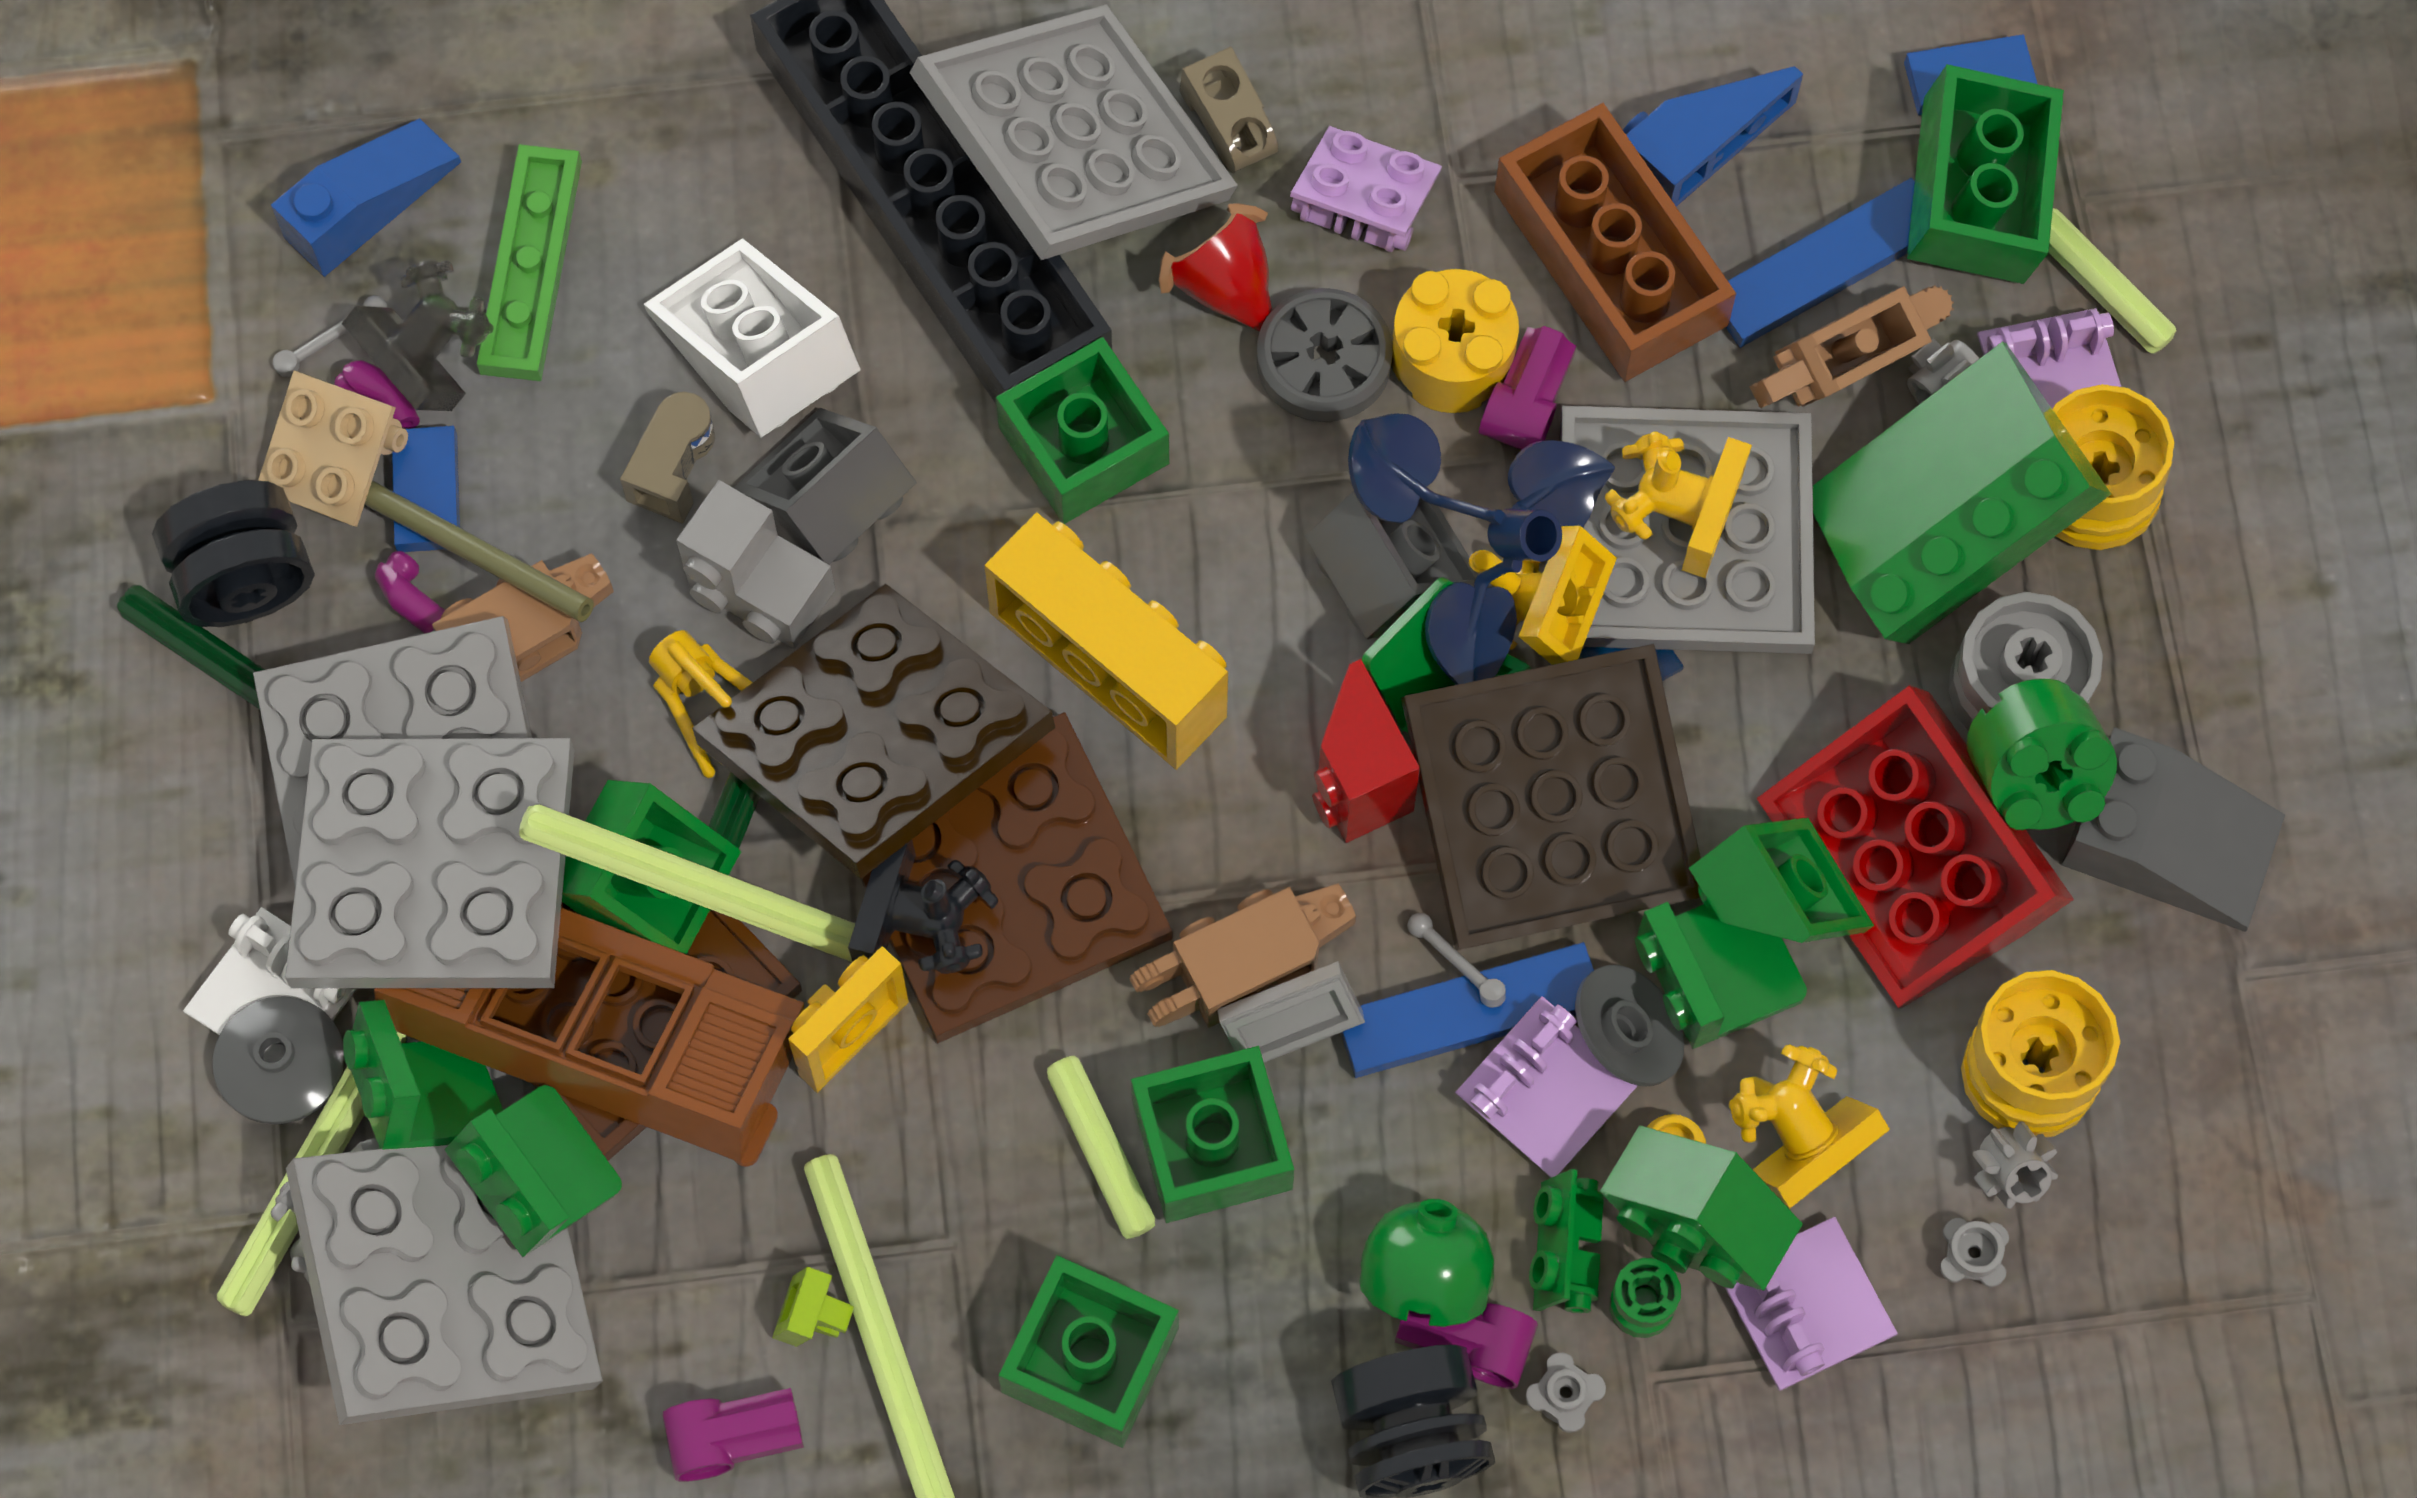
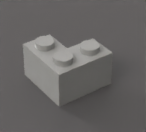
M720 480L717 481L676 540L683 563V570L685 571L689 589H691L690 595L700 605L714 613L720 614L725 609L743 619V626L751 634L769 644H774L776 640H779L795 649L835 591L832 569L829 564L778 536L771 509Z

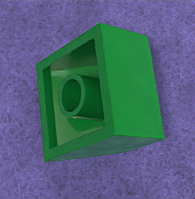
M607 780L585 822L728 876L741 853L740 849L651 783ZM569 856L565 857L562 902L582 916L687 954L710 909Z

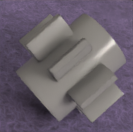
M1932 338L1931 343L1923 346L1911 356L1914 364L1909 367V370L1913 375L1907 380V385L1912 396L1919 404L1979 359L1970 347L1959 340H1953L1951 343L1947 342L1941 347Z
M2019 1122L2015 1129L2011 1127L1994 1128L1983 1140L1980 1150L1973 1152L1972 1156L1983 1168L1974 1179L1988 1197L1997 1195L2006 1208L2011 1209L2016 1202H2037L2049 1189L2051 1181L2058 1178L2057 1172L2047 1162L2055 1156L2057 1151L2043 1133L2035 1136L2024 1122Z

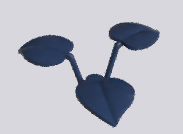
M1399 413L1361 420L1351 438L1348 468L1354 492L1368 512L1384 521L1402 523L1412 517L1421 498L1429 504L1480 518L1490 523L1487 532L1488 541L1494 551L1503 558V562L1480 573L1475 579L1474 587L1467 583L1454 582L1443 588L1433 599L1427 612L1425 635L1433 658L1455 685L1495 677L1513 642L1517 624V612L1511 593L1501 587H1488L1489 583L1508 572H1520L1522 561L1543 562L1551 559L1559 550L1562 542L1561 526H1581L1584 528L1591 516L1597 498L1603 486L1614 472L1615 466L1594 451L1574 443L1545 440L1529 444L1516 455L1508 471V485L1518 502L1512 508L1504 510L1489 509L1435 493L1427 488L1436 479L1440 471L1441 450L1438 438L1425 422L1412 415Z

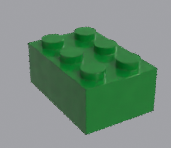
M1946 64L1923 99L1907 259L2021 284L2028 280L2049 253L2064 90Z

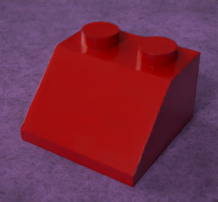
M1361 659L1349 664L1320 746L1319 770L1314 772L1318 791L1312 794L1317 812L1328 829L1337 826L1345 843L1414 812L1420 772L1417 761Z

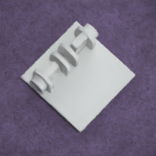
M261 907L256 915L251 918L241 914L234 920L229 929V936L235 939L234 944L183 1012L220 1035L229 1020L243 1008L259 1000L285 996L299 998L316 1005L333 1021L357 988H290L285 979L291 926ZM282 1044L269 1046L264 1052V1061L274 1063L282 1059L286 1050L285 1046Z

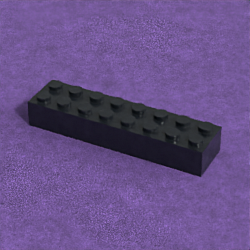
M776 0L750 15L756 51L995 404L998 395L1101 337H1104L1112 349L1111 328L1060 255L1044 260L1040 259L911 76L910 71L917 57L922 56V54L884 0Z

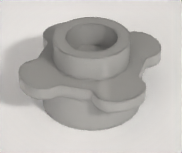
M1954 1218L1947 1222L1943 1229V1237L1948 1242L1947 1256L1940 1264V1271L1943 1277L1952 1283H1958L1962 1279L1981 1281L1984 1286L1989 1288L2000 1285L2006 1277V1269L2001 1264L2004 1256L2005 1246L2009 1241L2007 1230L2001 1224L1995 1222L1990 1224L1981 1221L1967 1223L1962 1218ZM1969 1248H1978L1980 1250V1257L1972 1258L1968 1253Z
M1555 1353L1548 1358L1546 1363L1547 1372L1540 1382L1528 1387L1526 1401L1532 1410L1542 1411L1548 1419L1558 1423L1562 1431L1568 1433L1577 1432L1585 1424L1584 1415L1590 1405L1604 1397L1606 1385L1600 1375L1587 1374L1576 1367L1573 1358L1569 1354ZM1562 1387H1569L1572 1390V1396L1570 1398H1563L1559 1390Z

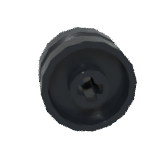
M256 480L219 484L196 492L174 504L156 521L152 536L161 562L166 571L172 574L169 585L177 609L185 622L198 627H226L248 623L273 614L293 603L310 588L315 573L301 537L295 535L298 525L283 487L269 481Z

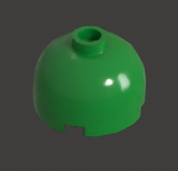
M1427 1199L1408 1203L1386 1213L1368 1236L1360 1263V1290L1373 1306L1394 1318L1407 1321L1409 1310L1419 1314H1431L1429 1326L1445 1327L1467 1323L1483 1314L1487 1307L1488 1297L1494 1282V1256L1487 1233L1471 1216L1456 1208L1452 1203L1441 1199Z

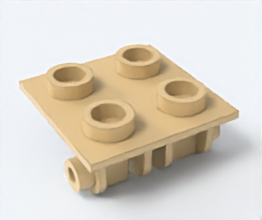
M294 370L258 481H269L283 487L289 502L357 527L380 455H388L393 451L396 453L401 452L407 444L408 432L402 428L399 420L393 418L396 407Z

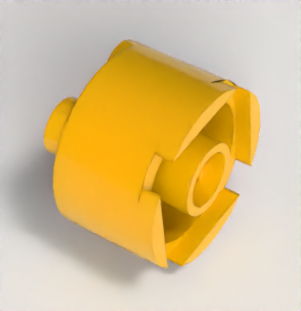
M1448 269L1438 272L1426 271L1414 279L1412 286L1403 295L1396 310L1392 341V367L1397 379L1402 381L1407 389L1412 392V397L1421 405L1444 413L1469 412L1480 407L1483 401L1490 398L1498 382L1504 383L1515 357L1519 334L1518 315L1507 286L1501 281L1490 279L1480 273L1462 269Z

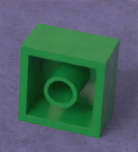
M1104 337L1097 339L996 397L1000 431L1063 524L1068 523L1170 464L1169 432Z
M1259 1045L1131 1079L1132 1103L1165 1223L1293 1190L1295 1169Z
M1641 1125L1638 1126L1600 1190L1603 1196L1619 1211L1616 1217L1617 1221L1627 1230L1645 1238L1653 1246L1650 1253L1654 1259L1668 1264L1677 1273L1684 1274L1688 1268L1698 1270L1711 1281L1729 1289H1733L1736 1283H1740L1764 1291L1803 1225L1737 1152Z
M1056 1255L998 1375L1001 1393L1123 1448L1179 1330V1310Z

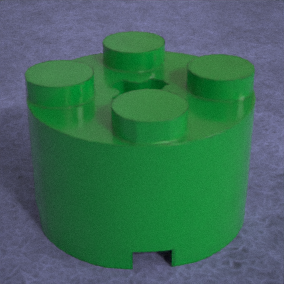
M2032 679L2011 685L2000 692L1998 695L2002 701L1997 703L1987 714H1985L1983 708L1980 710L1969 728L1967 737L1968 755L1996 809L2011 828L2016 830L2052 829L2074 821L2088 822L2100 815L2105 807L2104 797L2110 790L2116 775L2117 758L2109 738L2083 697L2073 692L2069 685L2059 680Z

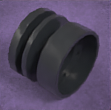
M1434 1345L1410 1349L1358 1364L1341 1372L1331 1380L1342 1428L1354 1431L1374 1430V1434L1358 1441L1348 1449L1351 1464L1369 1466L1355 1475L1359 1497L1407 1498L1426 1495L1457 1485L1462 1480L1481 1473L1495 1464L1491 1442L1473 1440L1487 1431L1484 1416L1474 1413L1452 1414L1451 1411L1466 1404L1478 1395L1466 1347L1460 1345Z

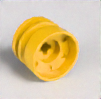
M2101 384L2077 389L2057 402L2053 407V411L2112 495L2061 531L2056 537L2075 547L2095 550L2123 546L2144 533L2159 511L2164 486L2172 464L2173 435L2167 418L2150 399L2129 388Z
M2054 970L2025 972L2003 983L1987 1002L1979 1018L1978 1025L1974 1028L1972 1036L1967 1042L1961 1065L1965 1093L1978 1114L1997 1129L2004 1127L2015 1129L2019 1122H2024L2035 1136L2043 1133L2045 1137H2054L2077 1125L2092 1106L2102 1085L2106 1082L2115 1066L2120 1037L2114 1013L2102 995L2078 977ZM2027 1059L2029 1065H2024L2023 1060ZM2043 1067L2044 1073H2040L2038 1068Z

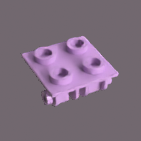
M1329 126L1291 191L1290 197H1293L1291 210L1300 213L1301 221H1308L1328 229L1332 227L1337 213L1334 232L1338 234L1343 232L1348 218L1354 219L1352 239L1359 240L1365 225L1368 224L1364 242L1384 248L1385 251L1391 253L1395 248L1406 251L1413 234L1411 225L1441 172L1442 166L1424 160L1414 153L1399 151L1365 139L1358 133L1342 131Z
M2097 308L1980 331L1977 334L1983 355L2002 341L2007 343L2052 409L2057 402L2077 389L2101 384L2121 387L2106 338L2112 337L2114 334L2113 321L2108 312L2099 314Z
M1541 996L1455 1093L1552 1178L1561 1173L1636 1089L1637 1085L1625 1082L1609 1072L1588 1048L1580 1029L1575 1025L1577 1020L1562 1006L1557 1005L1554 1007Z
M1836 1217L1796 1235L1764 1291L1740 1283H1736L1733 1289L1725 1287L1779 1391L1898 1334Z

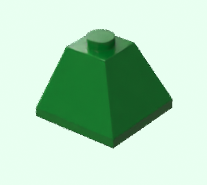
M1809 818L1744 825L1689 867L1699 885L1698 892L1702 902L1724 924L1800 943L1865 933L1874 926Z

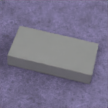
M1338 961L1218 1009L1220 1024L1234 1051L1259 1045L1264 1063L1365 1023L1363 1010Z

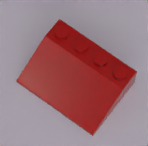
M1911 685L1907 686L1756 798L1772 822L1809 818L1874 924L1865 933L1849 936L1898 1008L1907 1006L2021 938L2074 900L2026 829L2016 830L2011 828L2006 823L2004 817L1998 812L1969 758L1966 743L1931 693Z

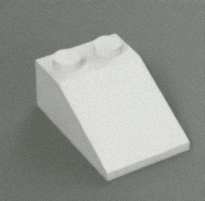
M743 238L644 303L649 316L727 409L760 438L773 429L785 424L791 417L825 394L835 390L841 383L861 370L839 316Z

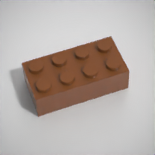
M1604 103L1591 108L1499 158L1494 192L1624 382L1729 325L1736 292Z

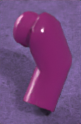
M360 360L347 363L343 367V372L335 377L334 385L396 407L393 418L400 421L403 429L416 428L420 423V419L405 386L397 374Z
M403 551L392 552L385 564L382 562L378 564L375 580L392 609L424 634L433 632L432 624L441 619L445 610L410 583L419 573L418 563Z

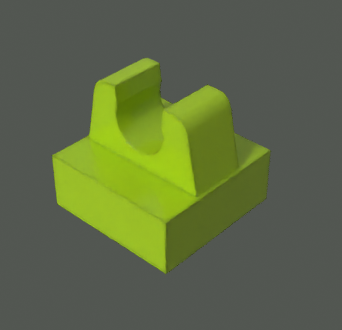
M807 1266L792 1276L772 1338L795 1347L812 1339L814 1332L837 1338L840 1332L846 1333L854 1306L826 1295L832 1275Z

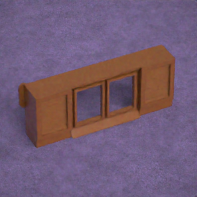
M561 908L558 948L597 962V965L556 1042L493 1019L509 988L374 989L375 1000H385L398 1033L532 1084L551 1086L561 1095L730 1158L738 1165L744 1167L751 1166L758 1161L777 1122V1109L770 1102L793 1057L788 1040L794 1034L791 1031V1027L804 1010V1002L714 969L713 964ZM619 971L682 994L641 1075L577 1051Z

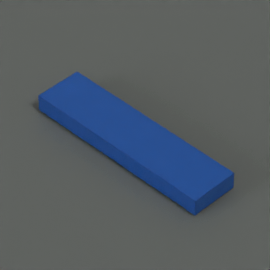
M1912 177L1728 280L1736 292L1729 325L1725 328L1739 348L1906 255L1915 184Z
M1585 943L1575 944L1480 971L1487 979H1498L1505 985L1506 999L1498 1007L1491 1008L1485 1006L1480 1000V990L1465 976L1360 1005L1363 1010L1365 1023L1340 1032L1354 1077H1362L1506 1036L1541 996L1554 1007L1560 1005L1572 1016H1576L1575 1001L1577 990L1583 979L1594 971Z

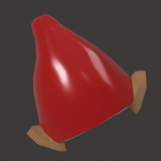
M1240 203L1228 204L1226 210L1231 213L1228 221L1197 248L1178 257H1174L1165 251L1161 259L1159 271L1161 294L1169 293L1173 285H1176L1194 300L1214 312L1260 331L1265 319L1273 310L1268 291L1269 267L1267 256L1256 225L1257 222L1265 221L1268 213L1256 206Z

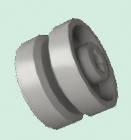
M2022 592L1998 598L1978 612L1960 645V650L1951 666L1948 692L1956 717L1969 731L1973 719L1982 708L1985 714H1987L1997 703L2002 701L1998 695L2000 692L2011 685L2032 679L2059 680L2069 685L2073 692L2083 697L2089 703L2101 680L2103 653L2095 629L2078 609L2051 595Z

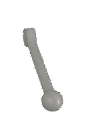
M369 296L364 301L362 309L294 352L289 350L278 352L273 358V366L276 372L282 377H291L294 370H299L300 362L367 319L377 320L382 318L387 311L386 301L380 296Z
M1416 913L1409 918L1407 927L1411 935L1416 938L1424 937L1480 990V1000L1485 1006L1493 1008L1504 1003L1506 990L1503 982L1498 979H1487L1432 928L1433 923L1428 915Z

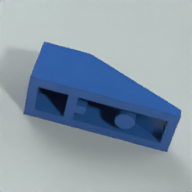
M1793 66L1664 101L1649 115L1645 111L1637 114L1629 121L1623 131L1677 207L1796 103L1803 73Z
M419 118L318 165L273 202L271 207L284 239L325 277L461 163V159L455 151Z

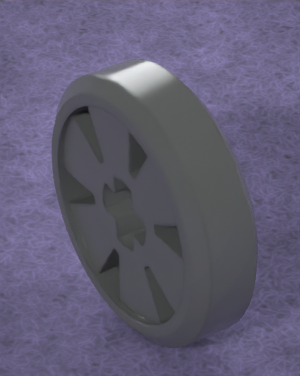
M1317 288L1294 294L1282 301L1270 312L1259 332L1257 369L1264 389L1281 408L1306 420L1333 422L1361 413L1379 398L1387 385L1391 373L1393 345L1391 334L1384 319L1367 301L1343 290ZM1321 345L1327 352L1337 349L1335 351V363L1328 365L1323 358L1312 360L1314 359V347Z

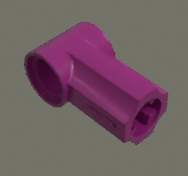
M1546 326L1541 328L1527 327L1504 383L1498 382L1490 396L1480 423L1479 434L1520 450L1529 444L1545 441L1557 407L1555 400L1575 356L1577 345L1570 342L1562 332Z
M1487 1303L1483 1314L1462 1324L1445 1327L1429 1326L1431 1314H1419L1410 1310L1407 1321H1400L1395 1343L1412 1349L1434 1345L1464 1346L1467 1348L1474 1379L1506 1389L1518 1387L1538 1327L1537 1321L1523 1312L1492 1303Z
M791 1388L726 1403L712 1398L693 1400L672 1406L662 1413L674 1479L680 1482L716 1477L732 1470L734 1463L804 1448Z

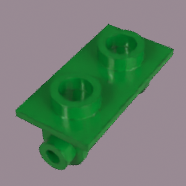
M1570 1169L1541 1182V1188L1535 1198L1533 1215L1535 1222L1538 1224L1537 1252L1532 1259L1529 1270L1530 1285L1534 1289L1533 1311H1541L1565 1302L1564 1310L1567 1312L1589 1313L1591 1312V1302L1598 1300L1600 1254L1578 1249L1579 1240L1590 1243L1601 1241L1604 1196L1598 1191L1599 1182L1597 1180L1577 1178L1578 1170Z

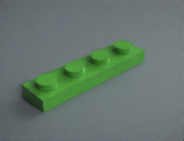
M520 144L518 146L477 360L480 375L532 381L542 380L582 165L579 151Z

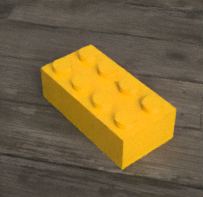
M1036 512L984 565L990 614L1177 770L1227 718L1228 671L1225 669L1227 667L1225 660L1208 643L1199 640L1195 644L1178 630L1179 624L1163 605L1154 600L1147 604L1130 590L1131 584L1116 566L1108 561H1103L1099 564L1085 553L1082 541L1068 526L1059 521L1052 525Z

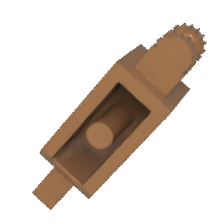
M1936 285L1909 295L1905 286L1775 351L1776 355L1773 356V359L1779 371L1749 386L1759 407L1763 408L1792 394L1798 407L1806 406L1855 383L1931 343L1932 340L1927 329L1951 316L1950 311L1954 310L1952 308L1954 302L1951 301L1952 295L1948 294V290H1943L1942 286L1937 288Z
M592 553L550 571L542 560L531 566L593 600L594 607L614 592L606 572ZM502 579L498 580L496 587L476 599L466 598L452 604L444 611L441 619L432 624L434 631L504 616L509 622L521 682L578 649L582 635L577 620Z
M1339 883L1296 897L1290 887L1275 894L1270 889L1262 890L1244 899L1238 905L1237 912L1221 920L1215 921L1213 917H1206L1183 929L1179 934L1181 939L1173 942V952L1140 967L1129 978L1136 992L1154 989L1180 975L1187 986V989L1159 1001L1155 1006H1152V1009L1148 1010L1147 1014L1155 1027L1165 1026L1199 1010L1207 1027L1210 1028L1220 1023L1218 1009L1314 971L1318 962L1319 948L1349 929L1356 922L1354 909Z

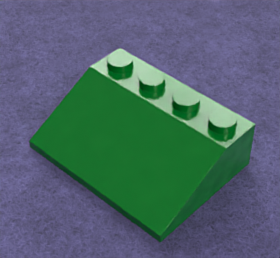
M2003 341L1812 486L1813 514L1851 590L1884 639L1905 644L1913 642L2112 495L2007 343Z

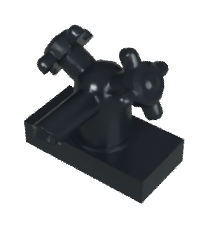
M911 840L871 872L848 946L852 962L863 955L869 959L882 946L887 950L891 934L894 931L933 939L936 953L918 960L922 971L935 969L943 974L958 972L966 968L970 960L977 959L983 954L981 944L961 946L958 930L963 923L964 910L977 899L985 903L990 909H993L998 904V898L991 892V884L981 871L974 866H964L959 860H953L947 865L950 871L959 879L948 890L945 883L938 879L931 880L925 885L908 881L916 857L913 841Z

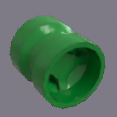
M1640 1258L1628 1263L1620 1271L1610 1295L1609 1311L1614 1323L1624 1333L1637 1338H1649L1660 1334L1669 1326L1681 1299V1284L1677 1274L1668 1264L1654 1258ZM1642 1285H1648V1287L1637 1288Z

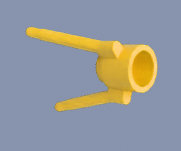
M680 630L668 635L659 642L649 656V664L660 676L653 687L666 701L703 775L706 778H712L715 775V769L707 752L697 745L692 729L694 725L679 694L682 692L686 697H692L705 690L722 707L726 708L731 705L732 699L713 679L715 672L740 691L753 682L722 660L709 644L700 646L688 631Z

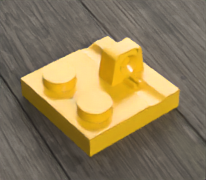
M883 946L869 959L863 955L854 960L838 980L840 988L836 992L826 984L818 989L807 1000L809 1006L802 1011L791 1027V1031L794 1034L788 1040L795 1064L798 1067V1075L817 1093L909 1003L902 965Z

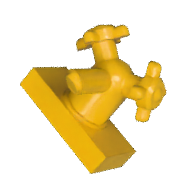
M1657 431L1640 437L1635 444L1624 446L1622 455L1623 459L1638 458L1643 460L1645 473L1639 481L1638 492L1630 498H1621L1613 489L1605 494V500L1611 506L1613 520L1622 531L1628 533L1635 532L1643 540L1653 535L1651 529L1643 522V519L1652 512L1691 525L1693 534L1688 544L1682 571L1706 578L1743 477L1752 445L1728 437L1714 476L1710 475L1709 478L1680 469L1681 459L1677 452L1684 450L1682 439H1668L1666 435Z
M1561 526L1562 542L1560 548L1547 561L1543 573L1539 571V563L1541 562L1522 561L1520 572H1508L1489 583L1493 587H1501L1511 593L1517 612L1516 626L1520 621H1524L1518 637L1551 665L1578 660L1617 559L1581 526ZM1488 550L1476 551L1469 557L1470 567L1478 574L1503 562ZM1513 640L1509 650H1513L1518 643Z
M1789 1044L1785 1045L1781 1052L1782 1055L1795 1061L1787 1080L1773 1084L1759 1077L1743 1078L1740 1081V1093H1737L1729 1101L1728 1106L1735 1124L1741 1128V1138L1746 1143L1756 1141V1127L1760 1122L1771 1121L1783 1146L1756 1166L1753 1171L1790 1209L1887 1133L1890 1128L1877 1108L1848 1096L1824 1112L1811 1089L1819 1073L1835 1079L1837 1068L1830 1064L1828 1058L1822 1055L1818 1049L1813 1047L1807 1048L1802 1045L1795 1047Z

